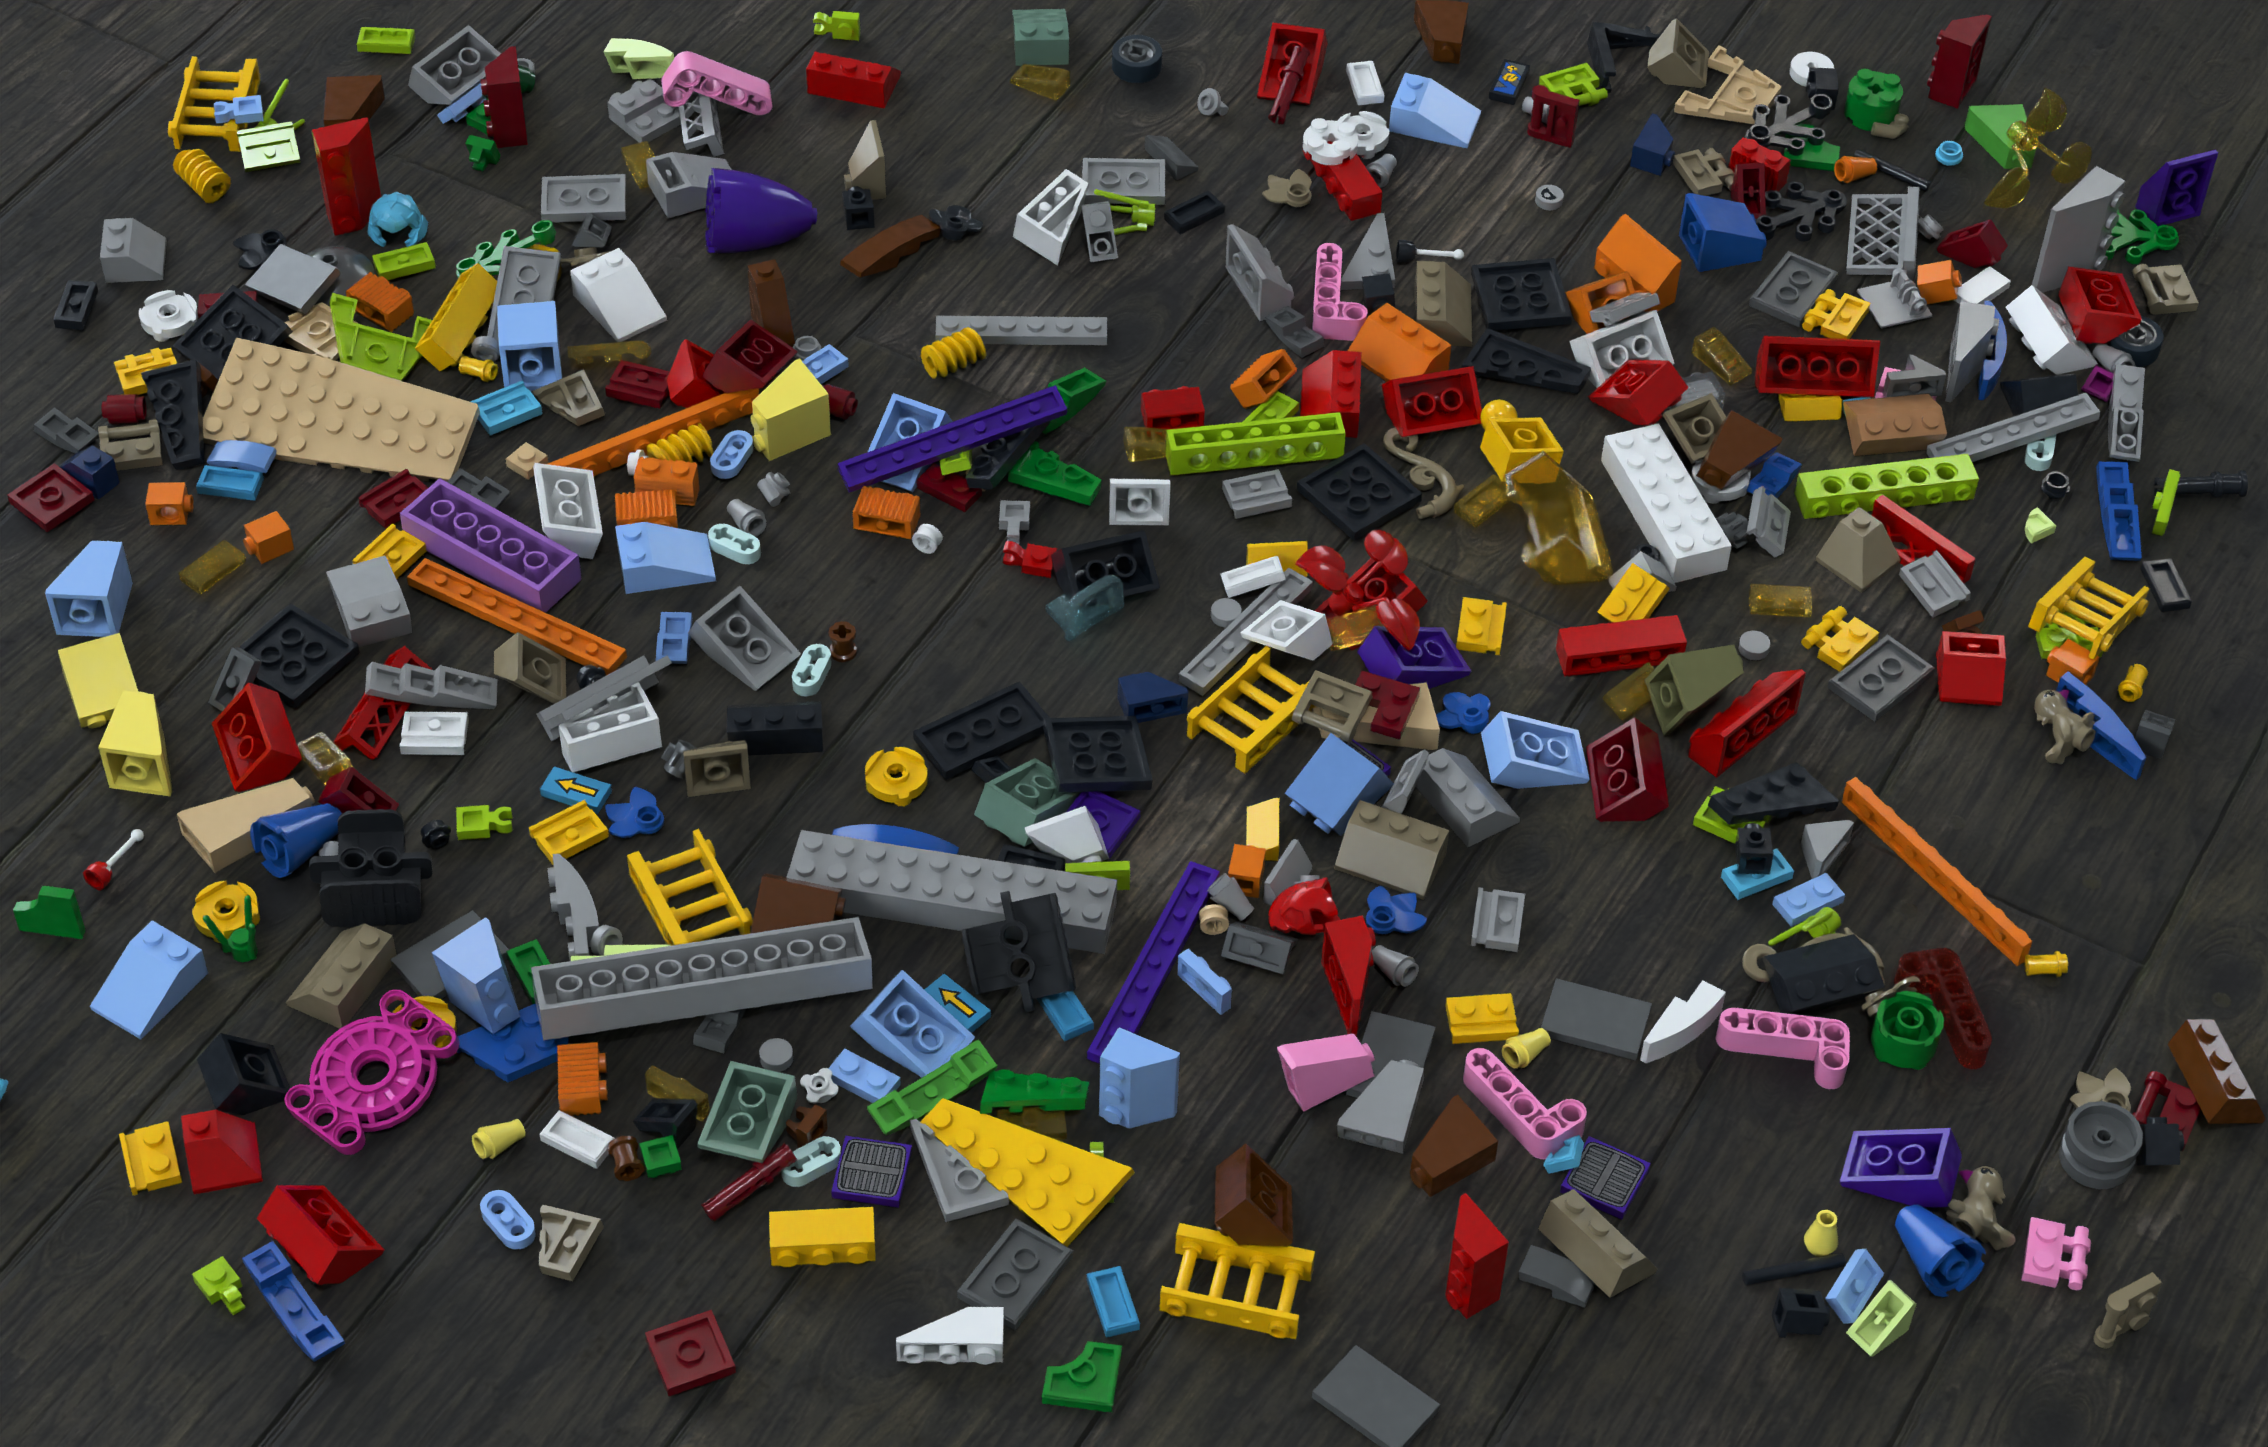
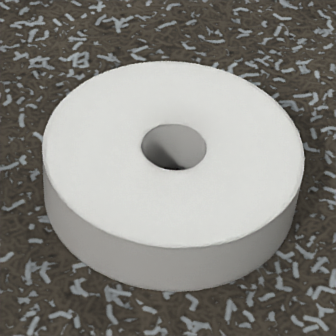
M1803 52L1797 54L1792 59L1790 76L1796 83L1806 87L1809 67L1834 68V65L1823 54Z

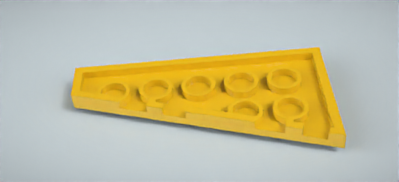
M944 1098L920 1122L931 1128L935 1132V1137L946 1147L951 1145L969 1160L972 1167L982 1171L986 1175V1180L998 1191L1003 1189L1008 1194L1009 1201L1057 1242L1066 1247L1071 1244L1135 1173L1133 1168L988 1114H980L977 1110Z

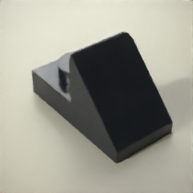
M653 1098L633 1122L639 1131L661 1132L663 1137L673 1135L678 1149L696 1127L698 1104L694 1099Z

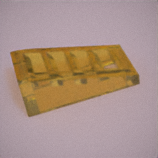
M1023 64L1010 78V83L1057 101L1070 86V71L1061 68Z
M1715 327L1695 337L1692 354L1729 385L1752 374V368ZM1735 366L1736 369L1732 370L1731 372L1728 370Z
M1124 427L1123 442L1129 462L1165 458L1166 431L1170 429Z
M322 731L297 744L301 757L324 786H326L330 777L352 766L350 759Z

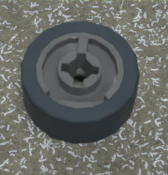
M1130 35L1121 38L1114 44L1112 49V70L1121 80L1130 83H1143L1156 78L1161 72L1162 48L1153 38L1144 35Z
M2141 316L2140 324L2106 343L2110 347L2130 354L2135 367H2144L2156 361L2164 340L2163 331L2159 325Z

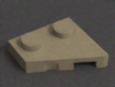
M585 370L532 391L540 404L577 426L605 415Z
M542 1205L540 1208L542 1230H540L539 1239L542 1246L539 1252L541 1272L545 1275L573 1281L604 1227L600 1218Z

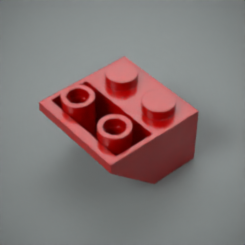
M1942 631L1936 654L1939 701L2001 706L2006 665L2004 635Z

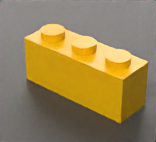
M873 1207L769 1212L771 1266L793 1267L802 1264L823 1266L831 1263L851 1262L860 1264L866 1261H876Z

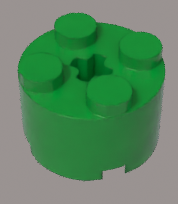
M1865 68L1858 71L1857 75L1849 83L1844 107V115L1846 118L1849 117L1853 120L1852 125L1865 131H1871L1874 122L1890 124L1894 121L1895 115L1899 114L1903 95L1899 76L1871 71Z
M1901 991L1897 992L1894 997L1889 999L1886 997L1878 1007L1871 1033V1043L1875 1050V1057L1881 1062H1887L1901 1068L1920 1070L1926 1067L1927 1063L1936 1053L1943 1030L1944 1017L1941 1010L1938 1012L1932 1005L1933 1001L1930 998L1917 992Z

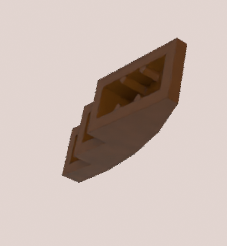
M922 214L901 221L859 245L841 259L840 265L859 278L895 268L900 257L918 252L921 242L939 237L941 228Z

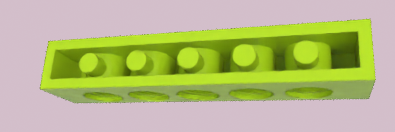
M1340 412L1170 429L1166 431V458L1170 476L1336 459L1344 455L1346 432Z
M1967 453L1799 473L1794 494L1804 519L1850 514L1858 507L1866 512L1873 511L1875 500L1882 494L1900 507L1974 499L1979 477Z

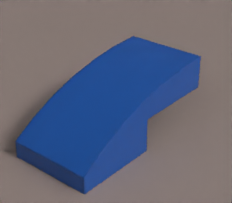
M1777 452L1764 462L1762 471L1750 480L1747 492L1753 494L1754 490L1764 486L1767 495L1772 494L1778 499L1793 481L1802 464Z

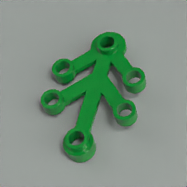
M2118 209L2119 219L2116 224L2117 226L2111 232L2112 236L2118 238L2113 239L2105 256L2108 257L2107 260H2110L2114 257L2115 251L2138 240L2146 241L2139 246H2130L2127 249L2126 261L2130 264H2139L2142 262L2143 255L2156 249L2171 250L2177 247L2179 242L2178 232L2169 225L2157 226L2142 210H2132L2128 220L2119 213ZM2143 227L2146 231L2139 230L2138 228Z
M542 220L535 223L531 228L533 235L521 241L515 229L506 230L501 234V240L495 249L491 242L480 243L477 245L473 257L465 258L457 264V278L460 277L461 273L477 263L490 275H499L500 265L494 264L501 263L504 246L528 248L538 242L541 245H548L555 240L556 230L551 220Z

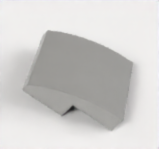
M1425 749L1405 760L1382 806L1383 808L1402 814L1426 766L1429 753Z

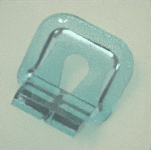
M1115 575L1104 576L1076 593L1070 600L1064 593L1046 604V612L1065 631V639L1071 641L1092 625L1097 624L1124 607L1123 583ZM1092 599H1097V603L1087 605Z

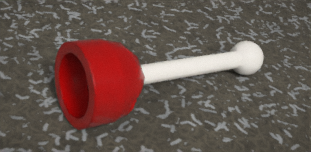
M140 829L133 830L131 838L107 862L97 861L91 864L83 872L85 881L94 889H104L112 879V869L110 867L135 842H139L144 838L143 831Z

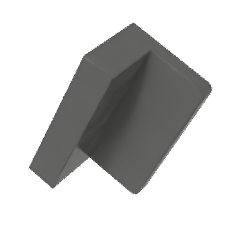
M1234 922L1228 927L1221 956L1284 974L1291 950L1296 946L1298 939L1241 922Z

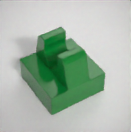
M469 135L465 144L470 153L469 161L474 162L472 168L484 171L489 163L497 165L501 155L495 141Z
M673 1135L639 1143L648 1178H655L658 1175L671 1174L682 1170Z

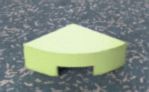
M2037 507L2030 512L2026 521V537L2032 544L2055 533L2056 525Z

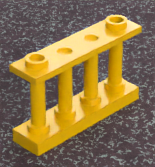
M192 56L189 67H186L184 70V85L173 121H169L168 135L173 138L175 149H181L185 135L223 137L224 140H227L229 151L241 152L237 131L247 129L248 123L236 124L235 119H230L223 126L190 125L188 122L190 117L215 118L214 107L193 106L195 99L233 101V98L256 96L260 84L257 59H246L243 70H239V72L200 71L198 58ZM200 82L239 83L238 87H234V90L199 89Z
M2084 557L2037 602L2028 627L2039 632L2047 624L2052 625L2055 623L2093 642L2088 657L2094 660L2102 651L2107 652L2114 639L2136 616L2142 617L2149 605L2146 597L2150 588L2144 586L2133 597L2095 578V574L2091 573L2095 561ZM2089 588L2124 605V607L2121 608L2086 590ZM2079 600L2113 618L2110 620L2075 601ZM2066 611L2101 630L2098 632L2062 613Z
M1267 646L1257 654L1251 655L1239 671L1199 707H1194L1187 716V737L1193 739L1205 729L1233 747L1236 753L1235 768L1244 774L1298 725V723L1292 721L1293 712L1309 683L1308 681L1306 684L1299 685L1270 667L1271 648ZM1263 676L1293 696L1287 702L1280 703L1252 684ZM1241 694H1245L1273 712V714L1267 720L1261 721L1233 702ZM1311 704L1309 711L1312 712V708H1315L1316 706ZM1224 711L1254 730V732L1247 738H1240L1215 722L1214 719Z
M699 829L693 831L694 848L654 863L650 861L645 862L639 851L627 855L629 875L666 944H671L672 946L704 941L736 928L741 935L750 934V927L753 923L752 915L747 907L742 908L715 859L716 854L710 839L705 840ZM696 860H700L705 869L701 873L665 886L662 884L657 885L654 880L658 874ZM711 882L718 892L716 895L678 909L675 907L669 908L667 904L668 898ZM725 905L731 916L691 932L687 930L682 931L679 926L681 925L680 921Z
M1179 1223L1176 1233L1175 1253L1183 1255L1175 1287L1162 1286L1160 1311L1177 1317L1188 1316L1268 1333L1276 1338H1297L1299 1315L1290 1312L1298 1280L1311 1281L1315 1251L1292 1246L1238 1245L1230 1236L1226 1237L1219 1231ZM1198 1258L1217 1262L1209 1295L1188 1291L1196 1259ZM1232 1265L1251 1269L1242 1303L1222 1299L1230 1266ZM1266 1272L1285 1276L1277 1310L1256 1306L1264 1273Z

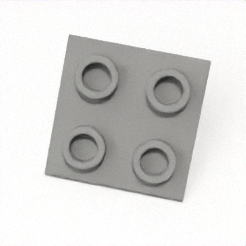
M1897 268L1892 272L1891 282L1857 289L1861 299L1871 303L1869 311L1880 328L1932 317V313L1926 306L1927 301L1920 296V291L1915 283L1909 280L1908 272L1901 268Z

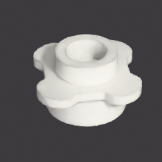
M822 1068L818 1073L813 1075L806 1074L801 1078L800 1084L806 1088L808 1102L813 1104L824 1103L838 1093L839 1089L837 1084H834L831 1079L832 1071L830 1069Z

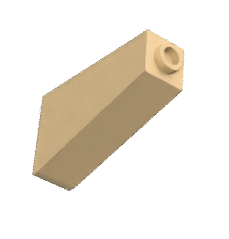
M1427 682L1409 684L1420 687V696L1400 740L1370 731L1371 722L1378 709L1371 706L1367 707L1356 729L1353 740L1356 742L1409 748L1438 749L1440 728ZM1317 706L1312 708L1313 713L1345 724L1348 719ZM1319 728L1321 738L1326 739L1331 732Z
M294 778L182 810L177 813V818L182 835L213 872L216 873L255 851L250 837V827L257 819L262 816L311 807L315 801L306 786L301 787Z

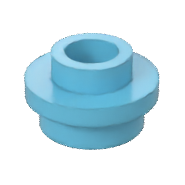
M1945 141L1936 149L1935 157L1943 165H1956L1962 161V148L1954 141Z

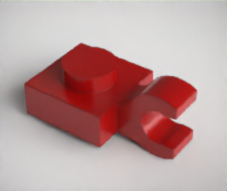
M1006 541L1003 549L1005 554L1002 563L1010 566H1022L1021 573L1051 578L1054 568L1051 555L1057 552V548L1028 543L1025 550L1016 542Z

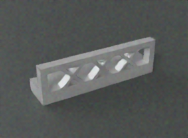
M693 91L692 94L697 95L692 103L686 102L684 105L679 106L684 146L686 150L708 144L713 157L722 155L724 150L716 100ZM694 112L700 113L694 121L688 119ZM697 129L704 132L703 135L690 138Z

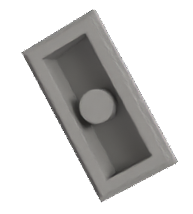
M1293 839L1264 882V903L1272 905V902L1280 893L1293 886L1294 882H1300L1301 875H1309L1311 872L1312 864L1298 840Z

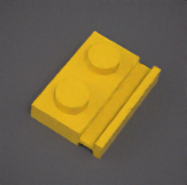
M391 524L352 561L353 564L386 556L397 579L427 551L426 543L404 530L399 531L394 524Z
M1632 563L1597 612L1611 623L1648 619L1670 588Z
M1463 597L1456 648L1458 650L1478 653L1495 651V655H1500L1507 603L1502 602V605L1493 604V601Z
M585 800L529 827L531 838L536 840L538 847L552 865V854L559 853L567 859L609 837L608 829L595 812L589 809Z
M1511 993L1446 998L1445 1007L1452 1034V1044L1503 1041L1518 1036L1519 1030L1516 1025V1015Z
M168 1121L134 1130L135 1133L129 1135L119 1134L132 1195H137V1191L148 1189L149 1192L182 1183Z

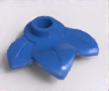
M1452 692L1443 697L1445 710L1436 714L1439 726L1447 729L1462 727L1465 732L1471 734L1482 732L1486 728L1489 721L1488 710L1491 707L1487 696L1479 693L1468 697L1464 693Z
M633 788L630 795V803L605 805L607 817L613 823L609 828V833L617 837L627 838L639 833L652 834L659 831L664 825V815L656 806V798L653 794L642 788Z
M1378 886L1368 895L1367 904L1370 910L1366 915V924L1368 927H1372L1375 933L1388 934L1392 931L1412 933L1421 929L1426 924L1427 918L1415 913L1417 902L1415 893L1390 896L1383 886Z

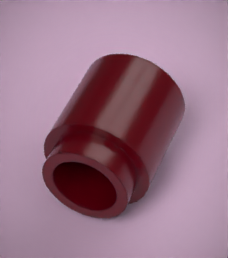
M830 384L823 386L829 394V412L831 416L846 420L850 415L853 416L855 414L858 400L855 399L854 392Z
M137 394L107 395V400L102 401V416L108 419L109 424L139 423V420H146L147 405L144 396L138 397Z

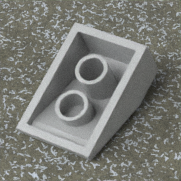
M1960 302L1950 345L1946 402L1953 401L1981 370L1986 356L1992 355L1994 340L1990 338L1991 335H1997L1999 319L1994 318L1995 306Z
M386 556L326 572L348 638L357 643L359 647L412 633L410 612Z
M741 586L737 587L698 618L688 632L690 637L707 656L754 691L760 689L801 655L797 648Z

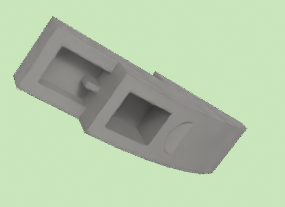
M2115 365L2108 418V449L2110 458L2137 462L2140 460L2145 368Z
M559 853L552 854L554 867L547 868L549 886L556 887V892L550 893L552 912H558L560 924H566L567 936H574V942H568L569 959L571 961V956H590L591 938L595 930L599 928L593 898L587 885L575 868Z

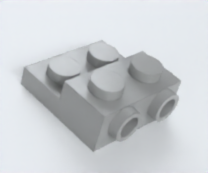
M651 78L644 82L636 81L630 90L622 94L620 92L614 93L607 102L609 119L642 146L681 125L679 108L671 107L664 102L662 87Z

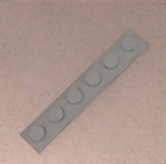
M936 316V341H941L942 338L951 336L952 333L960 332L963 328L969 327L980 335L983 344L1107 345V317Z
M2083 393L1927 445V455L1929 458L1968 453L1971 461L1974 462L2097 421L2100 417V411L2089 395Z
M1288 568L1284 572L1286 580L1271 584L1179 673L1178 681L1203 696L1257 644V642L1242 638L1241 632L1280 600L1297 605L1312 591L1313 581Z

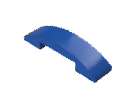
M1985 300L1984 305L1994 306L1991 301ZM1996 307L1994 318L1999 319L1997 335H1991L1990 338L1994 340L1990 360H1983L1978 380V400H1985L1994 390L2000 377L2007 349L2005 325Z
M876 824L851 825L836 828L832 834L957 855L959 853V847L941 838L897 826Z
M274 1241L242 1258L248 1272L277 1318L313 1362L345 1344L344 1339L327 1315H322L292 1273L291 1265Z

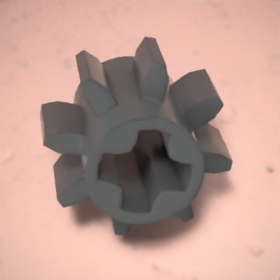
M1733 511L1730 514L1726 512L1716 518L1732 545L1731 549L1734 547L1738 549L1748 543L1745 538L1748 535L1746 533L1748 521L1744 516L1736 515Z
M679 740L676 745L670 742L661 757L666 761L664 769L670 774L684 779L683 751L695 749L696 747L684 740Z

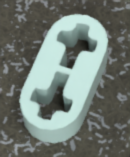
M2056 434L2044 438L2045 441L2037 440L2027 444L2025 464L2030 469L2044 471L2050 467L2054 455ZM2037 452L2042 453L2041 458L2037 457Z
M728 524L714 525L708 531L709 546L711 550L741 564L755 563L761 557L760 541L749 533Z
M813 644L804 650L792 674V686L796 694L807 697L819 691L831 668V653L827 646Z
M823 1136L793 1151L797 1161L781 1171L783 1181L792 1187H800L835 1169L838 1166L841 1154L839 1142L835 1138ZM825 1151L827 1154L832 1153V1155L827 1157L825 1154L820 1155V1152ZM791 1167L802 1168V1172L798 1173L796 1170H791Z

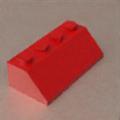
M367 117L312 129L326 213L335 236L362 230L369 222L373 204L381 198Z
M1763 336L1756 362L1755 384L1759 393L1874 397L1880 340Z
M1802 669L1774 672L1763 681L1758 680L1747 694L1738 696L1728 709L1723 713L1721 711L1718 712L1703 729L1698 728L1694 731L1689 740L1691 745L1688 757L1716 778L1797 714L1806 672Z

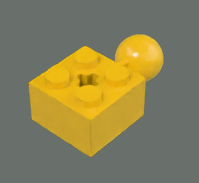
M1498 399L1487 403L1482 409L1480 416L1481 425L1485 430L1480 448L1501 481L1513 483L1516 481L1540 482L1555 480L1564 451L1541 417L1518 418L1514 406L1505 400Z

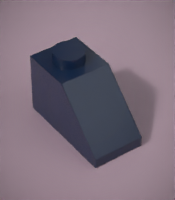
M1651 114L1634 143L1630 166L1661 176L1666 166L1670 167L1672 165L1675 151H1672L1673 138L1658 115Z
M93 445L76 453L60 466V468L91 490L94 498L98 500L120 483L114 458Z
M1150 672L1131 674L1118 678V700L1124 716H1136L1138 723L1185 714L1188 711V691L1183 686Z

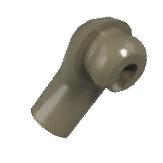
M1896 114L1894 121L1890 124L1874 122L1871 135L1895 139L1907 131L1909 117L1905 114Z

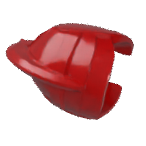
M1327 877L1301 882L1285 889L1272 902L1269 909L1271 929L1273 931L1277 929L1283 933H1289L1293 930L1304 935H1316V933L1324 932L1325 923L1340 920L1337 907L1332 899V890Z

